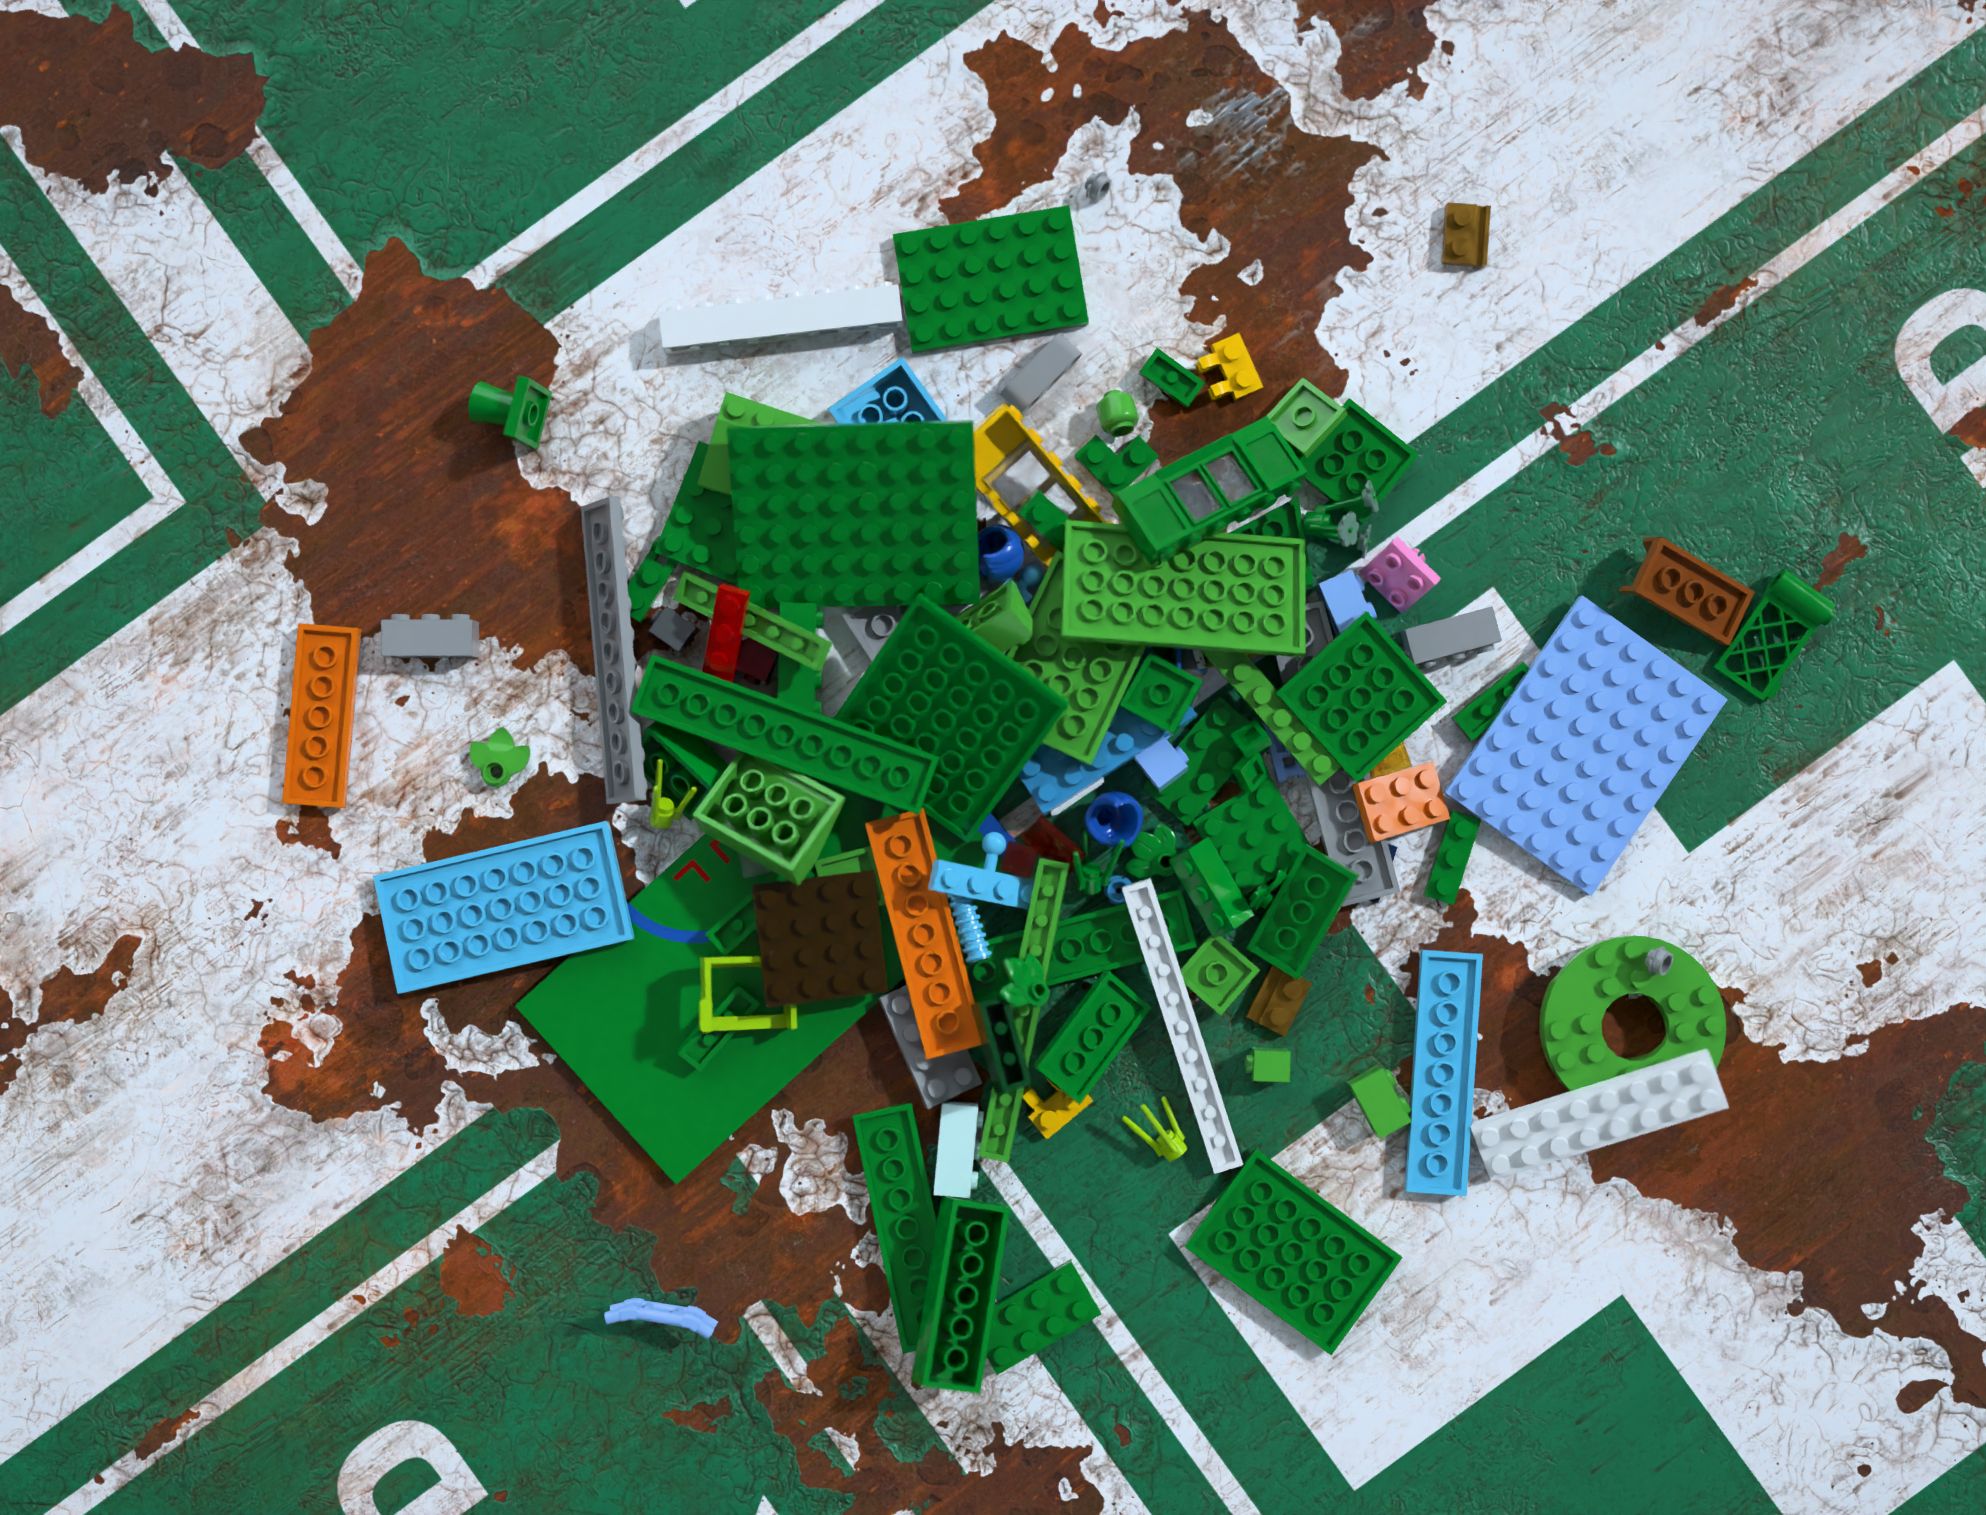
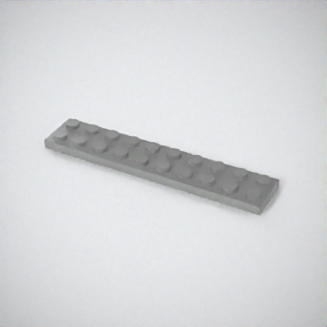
M606 497L581 506L606 803L617 804L646 800L647 780L644 777L643 768L645 753L641 745L642 721L639 714L631 712L638 688L636 687L635 676L637 662L633 654L634 630L630 619L632 603L628 596L627 585L629 571L625 562L626 539L623 536L622 528L624 512L620 505V497Z
M1323 600L1305 605V655L1303 657L1274 655L1281 685L1287 682L1333 640ZM1342 768L1338 769L1320 786H1317L1305 772L1326 856L1360 875L1342 907L1400 892L1387 839L1372 843L1368 841L1352 787L1356 783ZM1369 773L1365 775L1358 783L1370 780Z

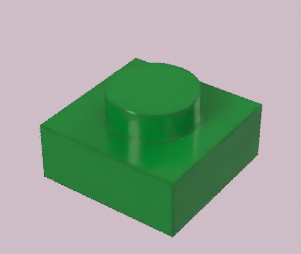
M1256 719L1230 734L1233 743L1246 760L1272 745L1270 737Z
M1260 753L1247 760L1243 756L1232 768L1243 792L1252 793L1270 774Z

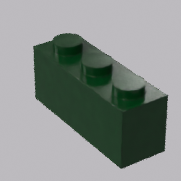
M1001 996L971 1004L995 1094L1032 1085L1010 1004L1004 1001Z

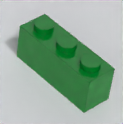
M1209 836L1187 847L1168 860L1214 939L1236 929L1254 915Z

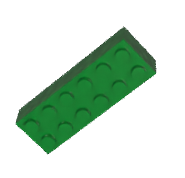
M942 1196L911 1377V1380L921 1387L976 1394L981 1392L1010 1207L997 1203L951 1196Z

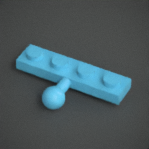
M990 832L982 840V848L986 853L983 869L943 860H933L928 890L1029 910L1035 880L995 872L998 855L1002 854L1006 848V840L1000 833Z

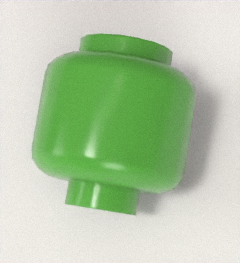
M1120 390L1108 391L1096 407L1100 425L1104 432L1114 437L1128 435L1134 430L1139 420L1134 399L1130 394L1123 393Z

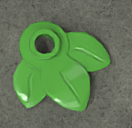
M504 727L496 730L489 738L487 744L472 741L470 746V759L472 763L481 769L482 779L492 787H501L507 784L512 774L521 772L527 766L531 754L529 746L515 747L511 734ZM498 766L501 768L502 774L500 777L495 778L492 771Z

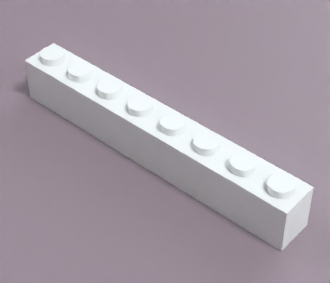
M879 282L874 284L873 288L864 289L861 285H851L845 287V291L838 292L825 288L816 290L815 294L803 295L802 292H791L785 294V298L773 299L771 295L756 297V301L744 302L743 299H730L726 301V304L716 306L712 302H702L696 304V308L684 309V306H670L666 308V311L659 312L662 347L667 354L903 327L898 285H892V282Z

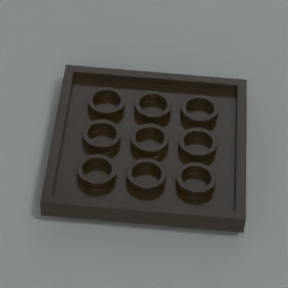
M874 870L804 878L799 886L789 880L752 885L765 1004L767 1008L888 992Z

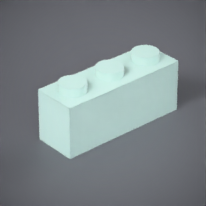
M953 1100L942 1102L933 1195L970 1198V1191L977 1190L978 1172L972 1170L973 1159H980L981 1142L975 1141L976 1129L982 1130L984 1111H978L979 1103Z

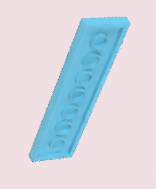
M1420 949L1410 1108L1412 1112L1409 1113V1118L1412 1122L1408 1124L1404 1190L1406 1192L1467 1196L1471 1140L1470 1126L1472 1125L1483 954Z

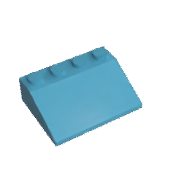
M903 357L828 408L837 423L948 421Z

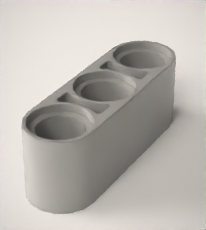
M1060 332L1004 387L1000 394L1023 415L1078 361L1082 353Z

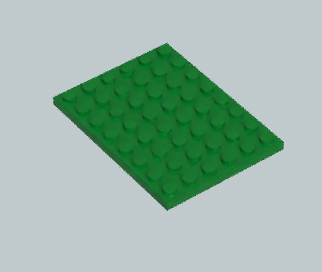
M974 420L727 427L738 588L751 592L749 602L761 608H780V602L817 603V607L911 605L916 596L921 593L936 605L980 604Z

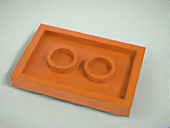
M1433 761L1352 785L1369 843L1450 819Z

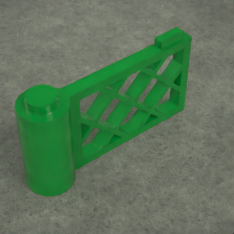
M1782 569L1771 580L1763 597L1734 635L1730 645L1726 646L1712 668L1758 700L1764 701L1766 697L1772 700L1782 686L1778 682L1816 628L1821 624L1827 625L1835 616L1836 611L1833 610L1835 603L1786 569ZM1769 603L1777 609L1779 621L1763 624L1762 610ZM1784 614H1785L1786 616H1788L1789 618H1791V619L1785 620V619H1784ZM1757 619V625L1752 626V624ZM1797 622L1805 628L1799 639L1788 641L1785 624ZM1780 625L1782 642L1767 645L1764 628ZM1758 629L1761 646L1745 649L1744 635L1748 630ZM1739 644L1740 650L1734 651L1736 646ZM1794 644V646L1790 650L1789 645ZM1783 646L1784 660L1781 664L1770 666L1768 648ZM1762 650L1764 667L1749 669L1746 652ZM1741 654L1743 671L1731 672L1723 664L1730 655ZM1771 669H1776V671L1772 675ZM1765 671L1767 683L1761 691H1758L1751 685L1750 673ZM1744 674L1745 681L1737 675Z

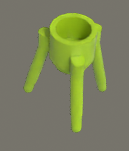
M658 759L649 822L658 829H667L671 827L673 820L681 819L683 810L692 799L697 788L691 787L677 808L671 799L661 797L663 760Z
M1165 1096L1161 1098L1174 1133L1171 1129L1165 1131L1145 1104L1141 1105V1110L1160 1135L1157 1138L1159 1144L1128 1117H1122V1121L1149 1144L1159 1157L1164 1155L1168 1162L1176 1160L1186 1152L1188 1147L1183 1142L1186 1136L1179 1128Z

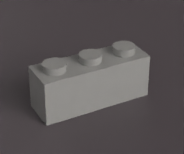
M1493 606L1400 631L1405 654L1415 665H1418L1419 670L1437 665L1435 659L1447 657L1448 662L1465 658L1464 652L1475 649L1477 654L1495 650L1493 644L1502 641Z
M392 614L391 620H381V656L388 658H479V622L470 619L468 614H452L451 620H440V615L422 614L421 620H410V615Z

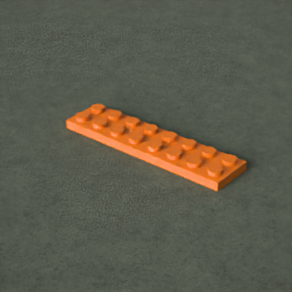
M924 808L921 809L920 815L906 812L865 823L926 1060L981 1045L971 1009V1004H975L947 895L946 893L928 890L933 860H937Z

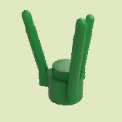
M1087 830L1083 831V868L1079 853H1073L1078 890L1084 894L1093 895L1099 893L1102 886L1109 885V877L1125 844L1123 839L1118 842L1103 873L1099 865L1090 863L1089 833Z

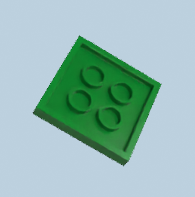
M1348 398L1342 405L1348 414L1344 420L1307 459L1304 456H1301L1299 459L1307 470L1304 480L1332 503H1337L1362 496V490L1366 489V481L1370 479L1379 505L1419 453ZM1364 503L1341 508L1346 514L1354 512L1356 521L1360 525L1372 513L1371 507H1366Z
M1267 776L1252 793L1242 791L1192 821L1201 839L1209 836L1243 896L1258 888L1262 883L1275 878L1280 869L1292 868L1304 845H1310L1270 776Z

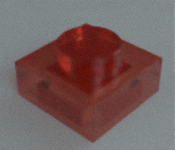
M1009 840L1000 870L1030 878L1038 849Z

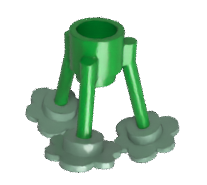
M1371 480L1366 481V489L1362 490V496L1329 505H1316L1315 512H1306L1304 518L1305 534L1317 536V538L1340 540L1345 547L1356 543L1358 544L1357 550H1362L1361 558L1365 559L1368 545L1371 544L1372 525H1368L1366 533L1361 532L1360 536L1357 537L1356 532L1359 529V523L1356 521L1354 512H1348L1347 516L1344 515L1338 525H1333L1332 515H1327V512L1364 503L1366 507H1371L1373 514L1377 513L1379 508Z

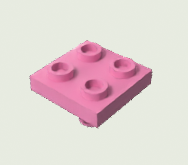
M1397 536L1367 563L1359 573L1403 614L1433 588L1441 578L1425 563L1423 553L1419 557L1417 556L1420 552L1419 549H1410Z

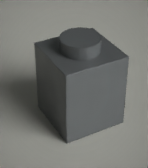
M667 606L664 610L659 609L650 620L652 627L649 629L651 633L682 654L700 630Z

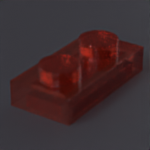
M1043 815L1021 837L1043 858L1069 863L1068 875L1075 869L1073 853H1079L1080 861L1087 855Z

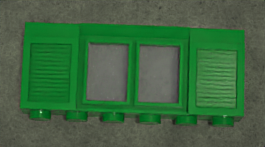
M1266 416L1116 493L1111 507L1151 565L1159 560L1161 562L1168 561L1177 553L1176 551L1184 547L1190 549L1196 546L1208 534L1215 536L1221 533L1229 523L1235 520L1237 523L1246 520L1251 516L1252 511L1260 507L1262 510L1269 508L1277 501V498L1283 495L1287 497L1294 495L1302 488L1301 483L1307 474V470L1276 425Z

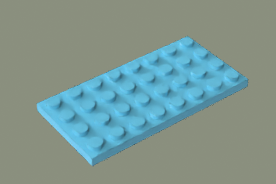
M609 821L373 876L397 994L635 939Z

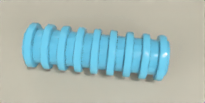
M947 894V899H950L951 902L949 906L954 911L951 913L952 917L956 918L954 924L959 927L957 934L962 937L960 943L965 946L963 953H967L968 956L966 962L974 963L989 958L992 952L988 951L987 946H989V943L984 940L986 933H982L981 928H983V924H979L978 921L981 917L979 914L976 915L978 908L977 905H973L975 899Z

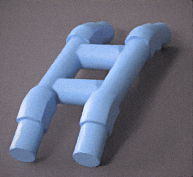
M631 1298L624 1300V1302L610 1305V1311L605 1312L607 1324L626 1320L649 1321L688 1328L706 1339L710 1338L718 1323L717 1320L708 1316L705 1311L698 1307L645 1301L642 1298Z

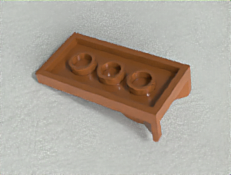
M1645 537L1643 545L1647 555L1633 584L1622 586L1619 592L1621 594H1635L1719 644L1729 646L1755 592L1665 538Z

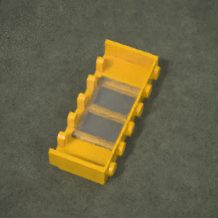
M999 404L974 427L976 488L1048 569L1056 551L1059 550L1016 512L1035 489L1044 494L1071 520L1114 523L1110 519L1105 521L1099 514L1102 509L1092 497L1086 499L1080 492L1082 488L1080 482L1072 474L1067 476L1060 468L1063 463L1052 451L1049 453L1045 451L1040 445L1043 442L1040 435L1033 428L1028 430L1022 424L1021 420L1024 417L1013 405L1008 407L1006 404Z

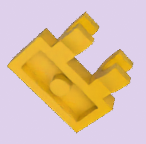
M1240 333L1212 344L1210 348L1213 354L1200 357L1198 362L1195 363L1199 375L1218 366L1223 374L1225 381L1213 384L1207 390L1211 402L1230 393L1234 401L1263 388Z
M1051 1083L1056 1091L1044 1101L1031 1085L1024 1089L1023 1098L1033 1108L1027 1114L1028 1118L1044 1137L1048 1139L1093 1102L1089 1094H1087L1081 1104H1078Z

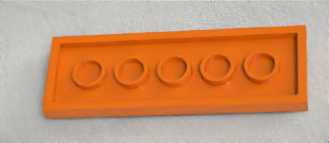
M298 623L282 803L346 808L362 630L360 628Z

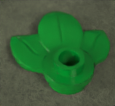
M1160 823L1154 830L1153 835L1147 832H1139L1136 840H1134L1133 844H1130L1136 857L1125 865V869L1133 876L1141 879H1148L1156 874L1164 877L1174 875L1175 871L1171 865L1163 867L1160 863L1163 856L1172 858L1178 854L1175 850L1176 837L1173 831Z
M1286 867L1284 870L1280 869L1275 881L1269 886L1266 883H1262L1254 891L1249 899L1251 908L1259 911L1262 908L1267 910L1276 896L1274 895L1275 891L1289 873V867Z
M1030 953L1026 955L1024 961L1019 958L1003 960L1011 983L999 991L1001 998L1017 1008L1024 1005L1031 1007L1043 1006L1048 1001L1049 989L1043 980V968L1039 960Z

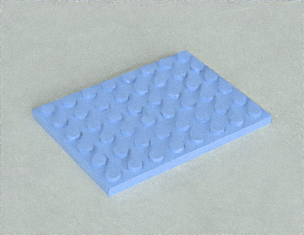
M1583 595L1578 596L1529 667L1528 672L1524 674L1515 687V691L1503 704L1497 717L1490 727L1485 730L1443 793L1585 894L1592 896L1719 713L1727 698Z

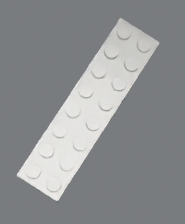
M1706 1048L1474 1121L1470 1127L1490 1181H1494L1729 1108L1710 1053Z

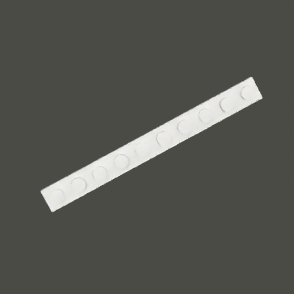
M1151 878L1123 886L1122 891L1214 1174L1242 1166L1243 1162Z

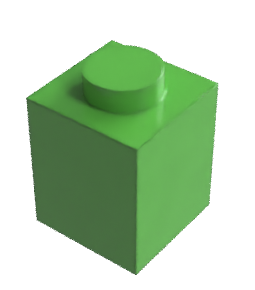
M1251 1047L1250 1055L1245 1056V1073H1250V1078L1253 1081L1290 1082L1291 1052L1283 1048Z

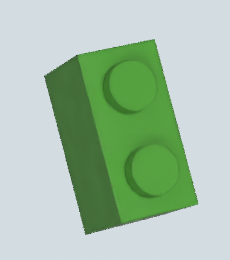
M1376 1065L1346 1081L1374 1135L1379 1139L1412 1122L1408 1116V1113L1412 1112L1403 1095L1397 1096L1393 1088L1397 1083L1389 1069L1384 1071L1382 1067Z

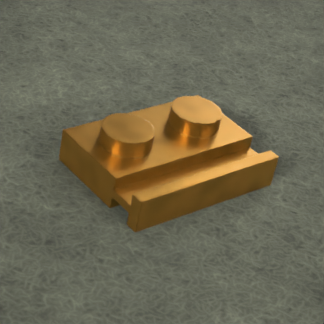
M1450 202L1445 205L1441 265L1480 266L1483 268L1487 265L1491 205L1477 206V204Z
M1271 964L1245 1016L1285 1037L1312 983L1302 977L1297 980Z

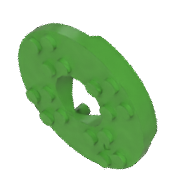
M1636 935L1617 936L1598 941L1584 948L1573 956L1550 981L1540 1010V1038L1545 1058L1556 1078L1568 1091L1706 1048L1710 1053L1716 1070L1724 1050L1726 1039L1724 1005L1709 973L1695 958L1683 949L1651 937ZM1663 946L1667 952L1673 954L1672 966L1664 976L1659 974L1652 975L1648 971V966L1645 965L1646 956L1650 950ZM1640 993L1645 995L1659 1010L1664 1019L1666 1036L1662 1043L1650 1053L1624 1059L1618 1057L1607 1047L1602 1036V1019L1606 1009L1615 999L1626 994Z

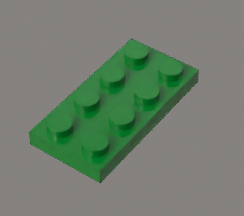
M1219 696L1177 745L1189 759L1186 762L1188 771L1161 792L1157 790L1149 779L1142 786V789L1182 823L1189 826L1233 774L1232 768L1243 757L1242 753L1233 743L1230 734L1250 722Z
M1304 845L1246 949L1299 980L1360 875L1310 845Z
M1104 970L1032 1067L1074 1102L1081 1104L1152 1007L1110 971Z
M1071 1259L995 1303L986 1357L997 1375L1102 1314Z

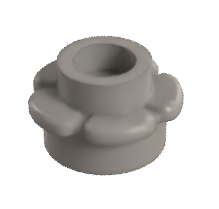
M1104 171L1097 174L1092 173L1085 183L1088 198H1095L1100 201L1108 193L1112 181L1106 177Z
M1663 946L1650 950L1645 959L1648 971L1652 975H1666L1672 966L1673 954L1667 952Z

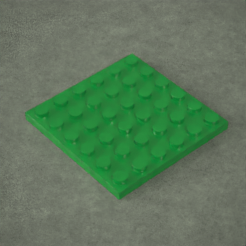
M920 593L916 596L833 719L940 757L922 808H924L926 814L968 844L1070 705V702Z

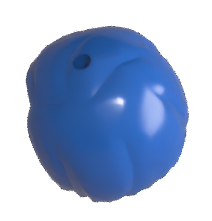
M992 525L978 534L979 573L989 583H999L1016 574L1023 564L1025 554L1022 539L1017 532L1006 525Z
M1115 791L1098 795L1088 807L1084 818L1085 827L1088 833L1103 845L1116 848L1118 842L1123 839L1125 841L1123 848L1129 847L1136 840V836L1141 830L1144 814L1139 803L1129 794Z

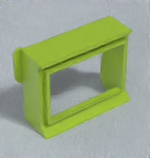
M760 956L700 958L701 1001L699 1003V1027L702 1032L774 1028L797 1029V1004L783 1005V1014L712 1017L711 968L761 966Z

